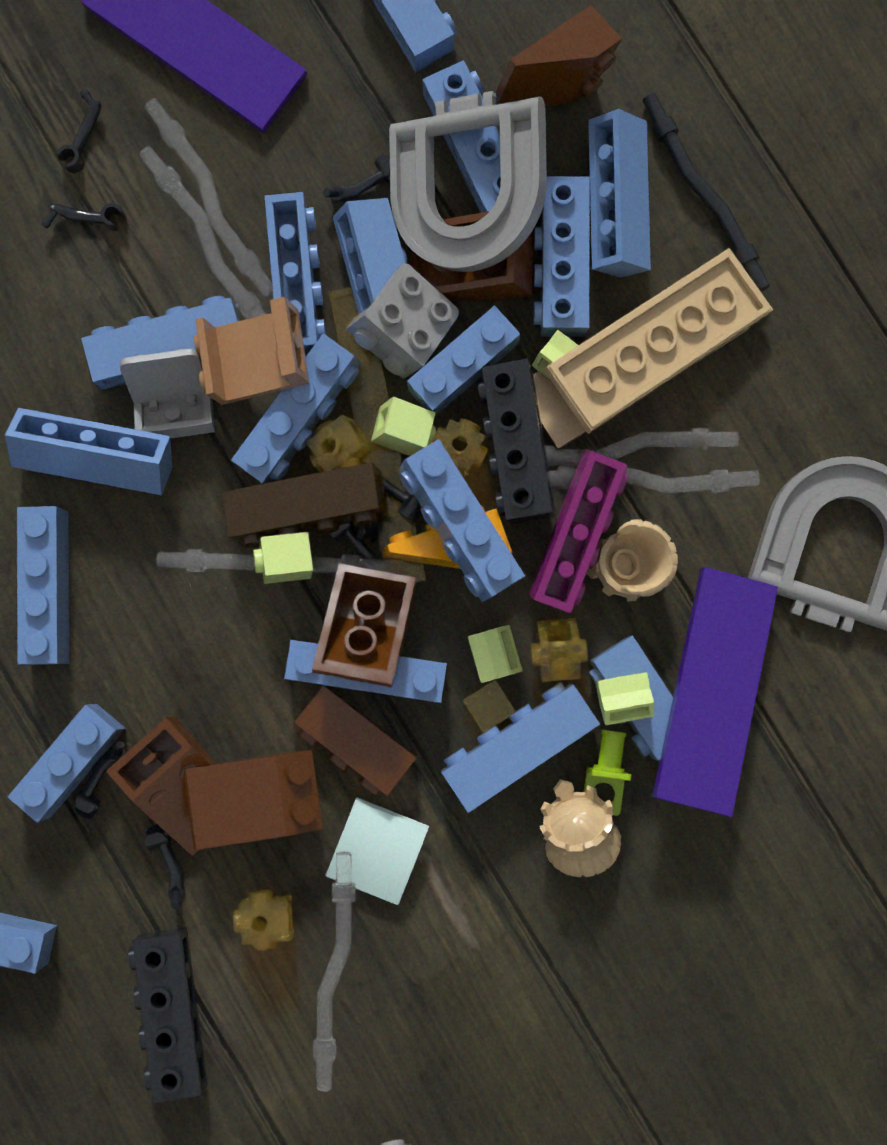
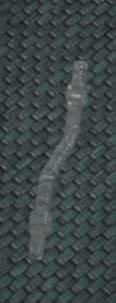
M156 98L151 99L145 104L144 108L161 129L159 134L169 147L175 148L197 178L209 224L235 257L234 264L242 275L249 276L263 297L269 296L273 293L272 282L259 266L261 261L252 249L247 250L224 219L211 172L185 138L186 132L177 120L172 121Z
M150 146L145 147L140 152L139 157L153 172L155 182L163 192L170 193L194 222L209 268L236 300V308L245 318L265 315L266 313L262 309L263 303L254 292H248L223 262L208 215L181 184L182 178L172 166H166Z
M691 428L690 432H642L601 449H555V446H545L548 467L549 469H554L555 465H578L583 450L593 451L614 460L646 447H690L691 451H707L708 447H738L739 434L738 432H708V428Z
M573 465L557 467V471H549L551 486H558L559 490L569 489L576 471ZM627 467L625 471L628 474L626 483L665 494L712 490V493L729 492L730 488L760 484L758 470L729 473L727 469L712 470L710 475L665 478Z
M188 549L186 553L158 552L156 559L158 567L186 568L187 572H204L206 569L255 570L253 555L214 554L206 553L204 549ZM343 554L341 558L311 557L312 573H337L339 563L383 572L390 571L389 559H360L359 555Z
M345 851L336 853V882L332 884V901L336 903V946L317 992V1039L313 1041V1059L317 1061V1090L323 1092L332 1089V1061L336 1059V1040L332 1038L333 995L351 950L352 902L356 900V885L352 882V853Z

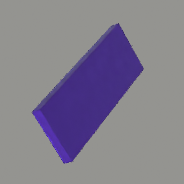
M208 0L81 1L83 7L263 134L307 76V70Z
M708 567L700 569L652 798L732 817L778 586Z

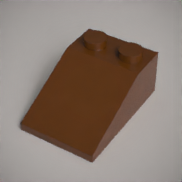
M592 5L588 6L510 60L495 92L497 97L496 105L542 97L545 106L571 104L583 94L586 97L591 96L603 83V80L600 78L602 73L615 62L616 56L614 52L622 38Z
M488 212L443 220L450 226L464 227L478 222ZM533 230L523 244L510 256L482 270L470 272L447 270L424 260L412 250L410 266L448 300L501 301L529 297L533 294Z
M339 563L312 673L392 687L414 607L416 577Z
M312 750L291 751L183 769L194 850L285 837L323 829Z

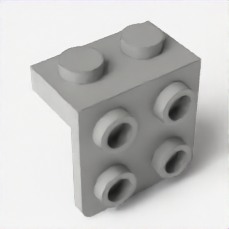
M404 263L396 269L371 305L356 316L346 330L354 336L358 345L366 350H370L381 359L387 370L404 379L425 365L459 316V311L453 303L409 264Z
M178 349L170 352L137 355L121 359L120 371L134 402L135 430L167 435L170 438L215 432L213 399L207 396L201 388L199 373L203 371L202 362L195 349Z

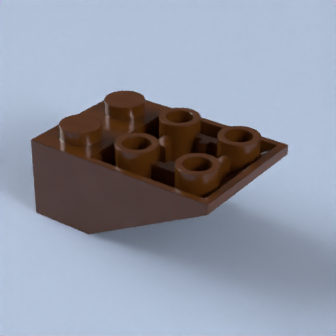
M175 716L166 717L106 772L133 803L189 854L193 856L199 851L194 850L183 769L217 763Z

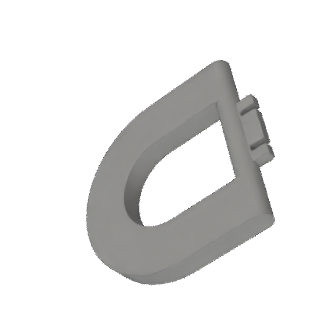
M493 91L483 93V105L479 94L450 99L449 112L447 101H437L435 103L436 116L390 125V197L392 214L401 237L419 257L451 271H477L503 261L527 239L539 219L546 195L545 103L542 97L496 105V94ZM500 125L501 185L494 206L485 217L474 224L464 227L448 225L441 218L435 203L434 137Z
M835 457L815 463L792 477L782 487L771 505L748 578L778 586L777 595L794 600L792 608H790L791 614L801 616L806 604L808 606L805 615L806 619L836 628L841 616L843 619L839 630L848 633L852 631L855 620L887 631V466L861 457ZM836 499L858 501L869 507L876 514L882 525L884 547L866 604L794 580L813 518L819 509L829 501Z

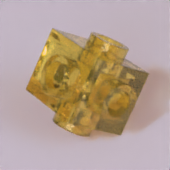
M343 414L334 421L329 420L318 426L314 431L315 436L306 442L313 452L310 455V459L320 472L362 464L361 461L376 451L357 421Z
M462 418L459 420V423L450 419L446 429L439 426L431 442L433 443L439 439L459 472L469 477L473 467L480 469L489 448L483 446L486 435L480 433L481 427ZM459 439L467 443L466 449L463 451L455 450L452 446L453 441Z
M576 618L537 621V643H530L532 667H540L542 682L581 679V663L587 662L588 655L586 640L579 637Z
M273 890L249 892L250 898H244L239 904V909L234 910L235 934H241L242 945L253 944L254 950H267L277 947V942L290 941L294 935L291 894L273 896ZM259 916L264 917L267 920V923L262 922L259 919Z

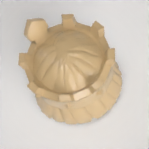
M641 519L631 520L624 523L617 530V533L606 539H600L597 547H599L597 560L593 568H588L586 573L591 579L599 578L604 585L602 592L606 595L611 596L615 594L626 597L627 602L636 601L640 596H652L662 591L674 579L678 565L677 550L675 544L670 542L671 537L658 525H653L651 522L642 521Z
M560 779L553 789L558 798L552 804L544 802L540 809L544 815L543 825L539 827L545 836L543 839L547 840L545 846L546 856L556 869L567 875L575 877L598 875L614 864L620 852L621 835L618 827L612 820L614 813L612 812L613 805L610 800L604 802L599 798L594 787L587 785L586 792H573L572 782Z

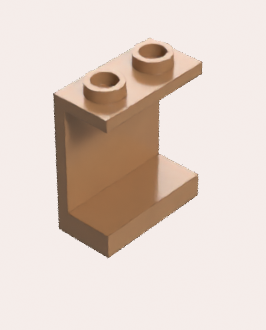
M285 296L270 300L271 313L219 327H214L204 318L196 319L198 334L194 335V344L198 355L201 357L203 369L199 373V381L203 392L207 396L223 405L310 383L299 311Z

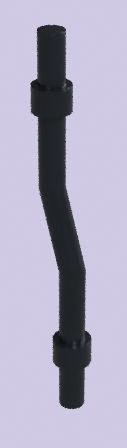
M656 93L647 95L642 102L654 123L652 129L658 141L664 142L683 180L716 215L735 251L733 254L760 292L770 287V284L757 261L760 257L754 245L748 244L729 206L694 168L677 135L679 129L673 117L667 116Z

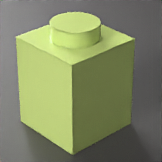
M392 397L380 406L371 442L411 456L433 442L436 434V427L432 426L435 412Z
M308 532L260 537V549L253 550L255 572L263 573L264 584L311 579L313 566Z

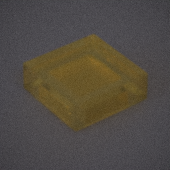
M496 680L463 699V702L483 733L516 712Z

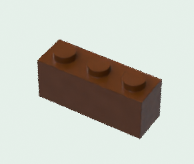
M327 685L321 687L294 722L301 728L297 734L315 748L319 743L332 752L328 758L344 771H347L350 767L362 776L359 783L376 796L380 791L388 796L417 758V755Z

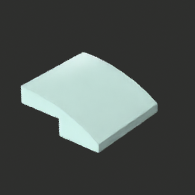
M357 797L329 865L326 877L398 905L429 826Z

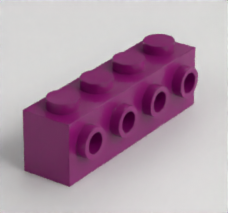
M583 450L529 595L534 600L571 613L574 604L578 605L585 590L584 577L588 568H593L599 554V547H597L602 532L605 533L608 530L614 512L611 510L614 499L616 495H621L628 477V474L625 473L627 464L593 451Z

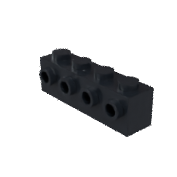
M527 358L482 367L483 379L478 380L477 383L480 400L482 403L487 402L489 417L483 418L486 438L487 440H493L495 454L490 455L489 460L493 478L499 477L501 492L495 494L499 516L505 515L506 521L510 524L557 517L532 366Z
M187 927L140 934L132 941L133 946L129 947L128 959L131 970H136L138 986L134 987V1004L137 1011L141 1010L143 1026L139 1028V1043L142 1051L147 1050L148 1066H145L144 1069L145 1087L147 1091L152 1090L153 1103L202 1096L208 1081Z

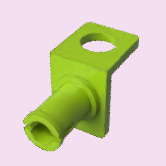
M601 730L602 737L598 764H594V767L587 766L584 792H586L587 785L595 787L599 783L611 785L614 790V797L611 801L613 805L612 812H614L613 815L618 816L621 813L625 780L631 781V774L625 772V768H621L626 733Z

